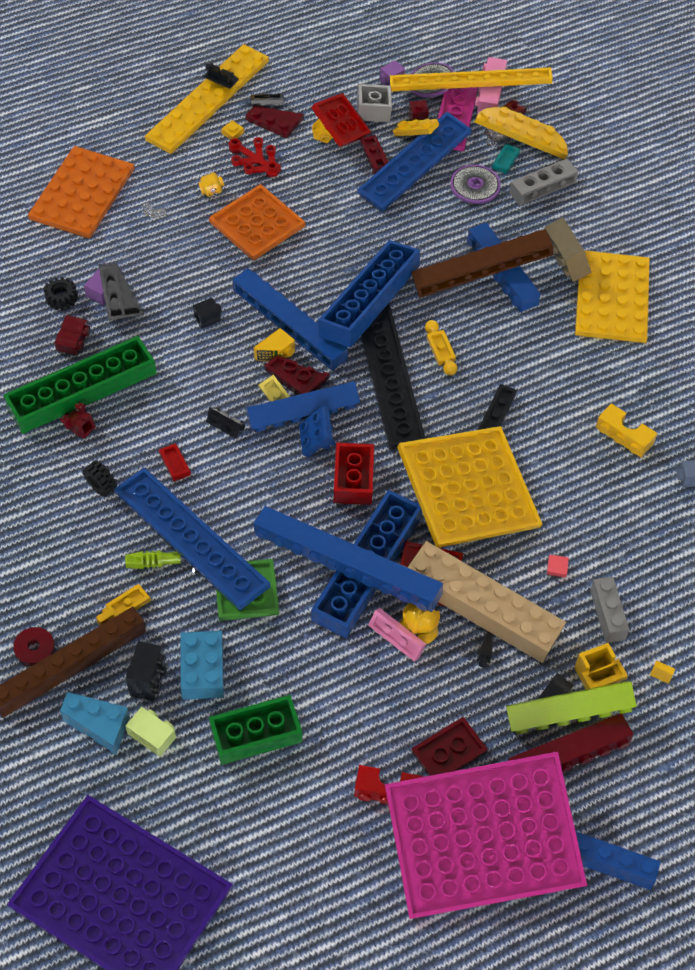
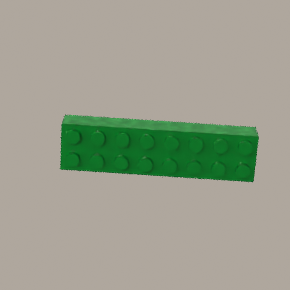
M136 336L3 394L9 413L20 432L24 434L60 418L66 413L78 410L75 408L78 402L83 403L85 406L156 375L155 360L140 337Z

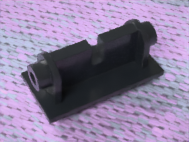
M207 63L205 67L207 72L203 76L204 78L228 89H231L239 80L233 72L225 69L220 70V67L213 63Z
M209 407L206 422L237 439L239 430L243 431L245 428L243 421L229 417V414L220 408Z

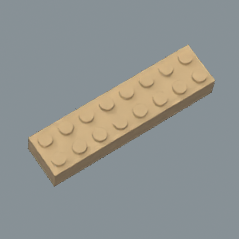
M428 541L424 543L408 566L409 569L443 583V594L438 601L439 603L541 663L544 662L566 624L564 620Z

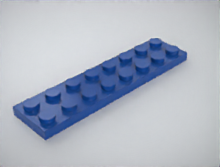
M446 112L438 119L440 125L431 134L419 135L358 188L357 194L383 212L471 134L472 129Z

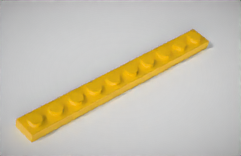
M551 67L390 75L391 91L552 84L553 78Z

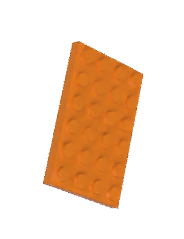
M73 146L28 213V218L90 239L134 171V164Z

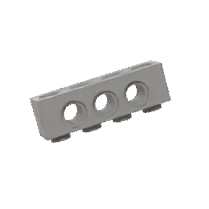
M568 159L558 161L538 171L511 181L509 193L518 205L522 206L575 184L578 170Z

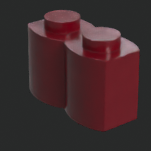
M66 315L55 340L56 351L77 356L79 351H82L84 348L85 337H88L90 334L88 320Z

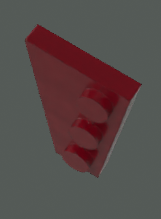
M253 106L245 115V119L287 139L302 122L304 114Z

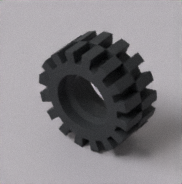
M57 277L54 278L55 281L49 280L50 284L46 283V287H44L47 305H50L52 309L54 307L55 310L61 308V311L64 310V307L70 309V305L73 307L75 305L74 302H77L78 298L74 282L70 281L69 278L64 280V277H60V280ZM61 291L67 292L63 296L55 295L56 293Z
M94 460L82 470L85 480L101 496L105 497L118 485L116 479L113 478L114 475L100 461Z

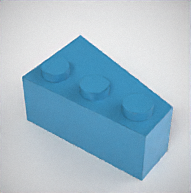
M67 692L60 709L63 721L82 734L88 735L96 743L103 745L116 755L126 730L125 725L130 719L128 707Z

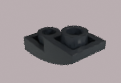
M556 673L538 699L569 693L574 685Z

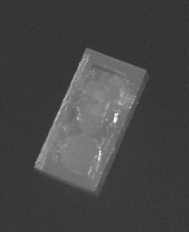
M485 128L484 134L488 136L486 144L489 147L497 145L502 140L511 139L506 135Z

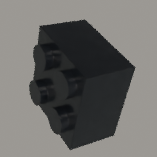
M138 641L126 675L130 696L154 701L155 695H159L162 686L160 680L162 676L166 675L168 664H165L166 655L163 653L162 646Z

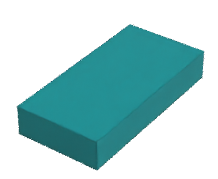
M505 143L492 164V169L507 174L520 154V149Z

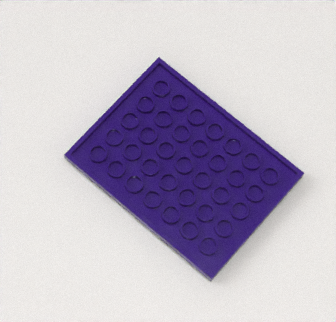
M87 794L9 900L7 906L104 970H179L233 888V884Z

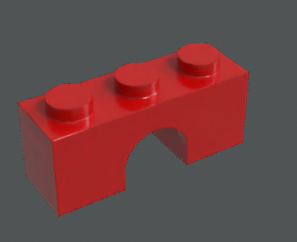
M359 765L354 797H358L362 801L376 800L381 804L389 805L385 785L379 779L380 768ZM401 772L400 781L421 778L423 776Z

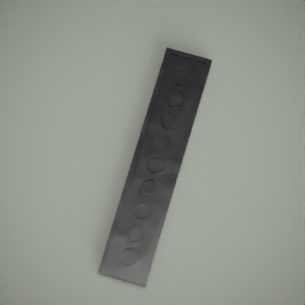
M388 303L361 335V340L388 448L391 450L397 449L399 443L426 438L390 303Z

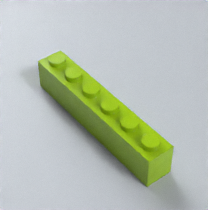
M631 681L505 705L511 732L515 731L516 735L528 733V729L534 727L537 730L548 729L549 724L557 723V726L570 724L569 720L578 719V722L591 720L590 716L599 715V718L612 716L611 712L619 711L620 714L632 712V708L637 707Z

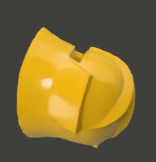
M408 603L402 611L403 618L400 624L409 631L411 630L413 634L424 633L418 634V638L429 644L438 635L440 611H423L416 605Z

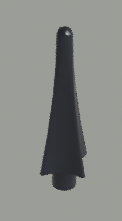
M487 631L478 652L477 661H479L480 667H487V663H491L493 634Z

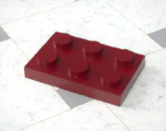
M461 717L411 748L412 754L428 776L458 771L488 751L464 717Z

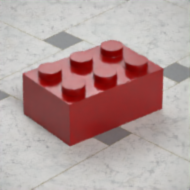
M336 442L333 503L372 505L374 444Z

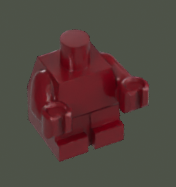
M78 402L75 408L79 411L74 410L71 414L66 413L60 419V422L64 424L67 430H71L76 436L85 439L96 428L91 414L86 413L85 405Z

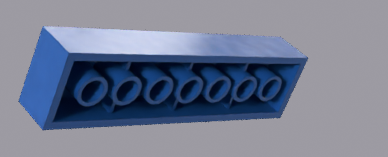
M388 240L318 319L319 337L351 348L412 276L411 272L420 267V250Z
M388 490L354 542V545L395 562L406 541H408L422 518L420 505ZM336 570L311 609V621L347 639L378 588L366 586L361 581L355 578H348Z

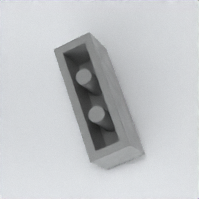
M614 578L594 579L590 592L605 643L625 641L629 632V626Z

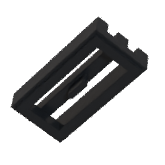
M252 94L251 104L252 106L284 105L283 94Z

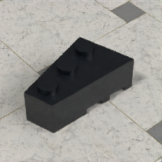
M117 262L98 264L108 320L144 315Z

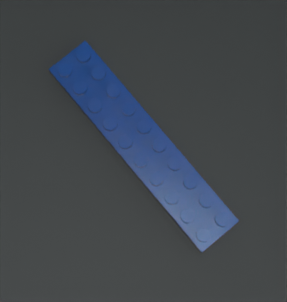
M146 468L141 469L114 488L116 495L238 610L241 611L271 587L270 582Z

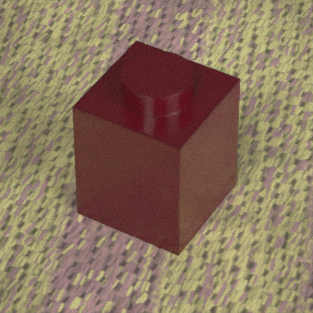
M426 100L409 102L408 116L410 121L428 119L429 110Z

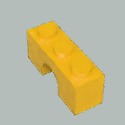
M611 403L598 417L596 428L601 433L614 439L616 443L623 445L630 452L642 458L654 444L657 433L643 423L636 429L626 428L623 425L626 412Z

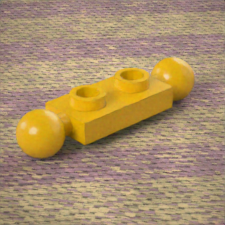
M429 320L425 324V330L428 333L426 339L438 366L444 364V373L452 376L458 370L454 351L444 330L438 331L439 324L435 320Z

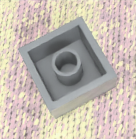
M358 84L357 113L362 120L390 122L392 110L391 86Z

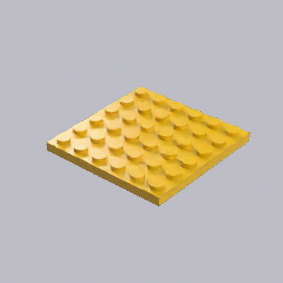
M501 426L398 444V451L436 547L441 548L537 529L542 526L541 519Z

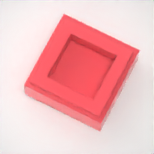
M549 555L547 575L566 578L569 557Z

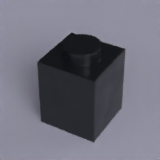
M213 298L193 305L194 318L201 329L221 321L220 313H222V309L219 303H215Z

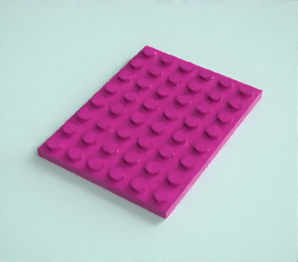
M558 752L385 784L409 919L587 886Z

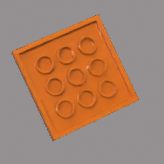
M261 184L209 217V222L253 261L305 227V221Z

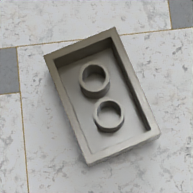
M563 217L544 227L553 245V255H556L555 259L558 265H562L566 278L570 277L572 282H575L592 273L584 249Z

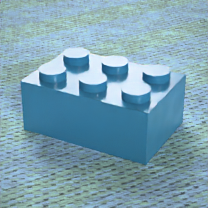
M222 631L181 632L182 700L224 698Z

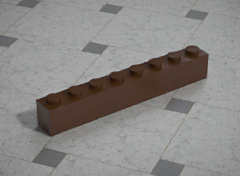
M546 229L537 230L528 235L503 241L500 244L469 252L459 257H453L447 261L435 263L425 268H419L411 272L418 296L421 298L552 256L553 245Z
M132 606L0 685L1 717H6L146 632L144 621L135 608Z

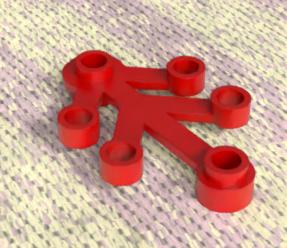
M255 137L253 140L256 154L244 147L239 139L233 138L230 140L229 151L231 153L241 152L249 157L232 156L231 163L233 166L244 165V173L246 174L265 172L269 177L279 175L281 166L275 162L276 147L274 145L266 146L268 162L263 159V138Z

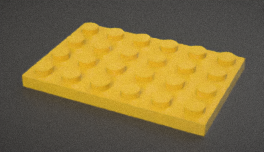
M584 250L592 273L578 280L575 335L646 343L650 257Z

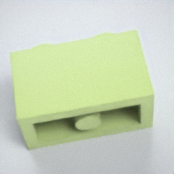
M141 707L125 725L129 736L159 757L176 739L174 726L168 721L163 722L160 720L158 715L151 709L147 711Z

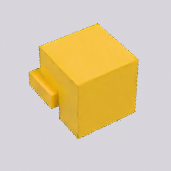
M609 643L578 655L574 669L585 689L627 680L628 675L619 659L615 660L616 655Z

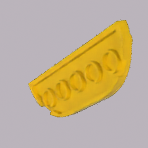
M507 107L486 108L479 112L474 123L563 160L568 155L567 144L562 136L555 131L554 127L512 111Z

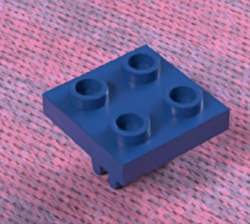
M322 406L299 424L303 456L310 457L320 448L331 449L330 445L335 446V441L332 437L333 425L330 422L329 408Z

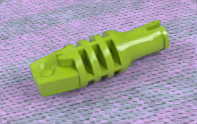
M153 550L143 553V551L126 554L125 564L126 568L144 569V567H147V569H150V567L155 568L156 566L161 568L167 564H181V559L178 552L162 553L160 550H157V552Z

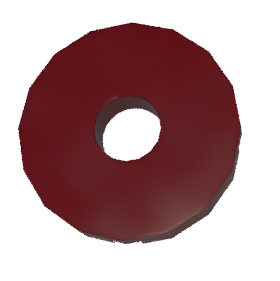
M31 627L17 635L14 640L13 650L16 659L21 664L33 666L54 653L55 643L52 635L46 629ZM37 643L40 645L37 650H29L31 644Z

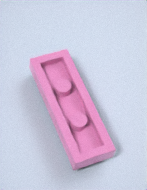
M381 608L375 610L368 626L414 662L418 660L426 643Z

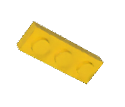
M437 119L404 120L397 124L393 133L395 137L431 134L440 124Z

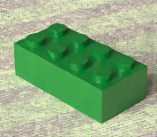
M291 695L209 717L210 730L220 765L302 743V729Z

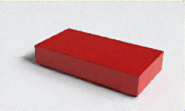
M176 443L159 449V454L173 482L191 475V471Z

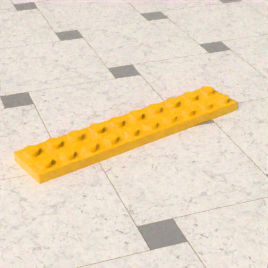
M243 44L219 66L220 70L225 69L233 72L236 78H239L231 89L205 79L145 135V140L172 154L269 62V56Z

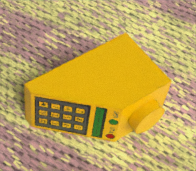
M279 328L253 347L254 359L256 361H270L276 355L285 358L291 357L295 352V340Z

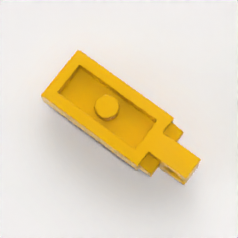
M137 584L105 604L106 607L102 610L103 613L96 617L97 623L100 626L132 606L135 610H138L149 603L151 598L140 584Z

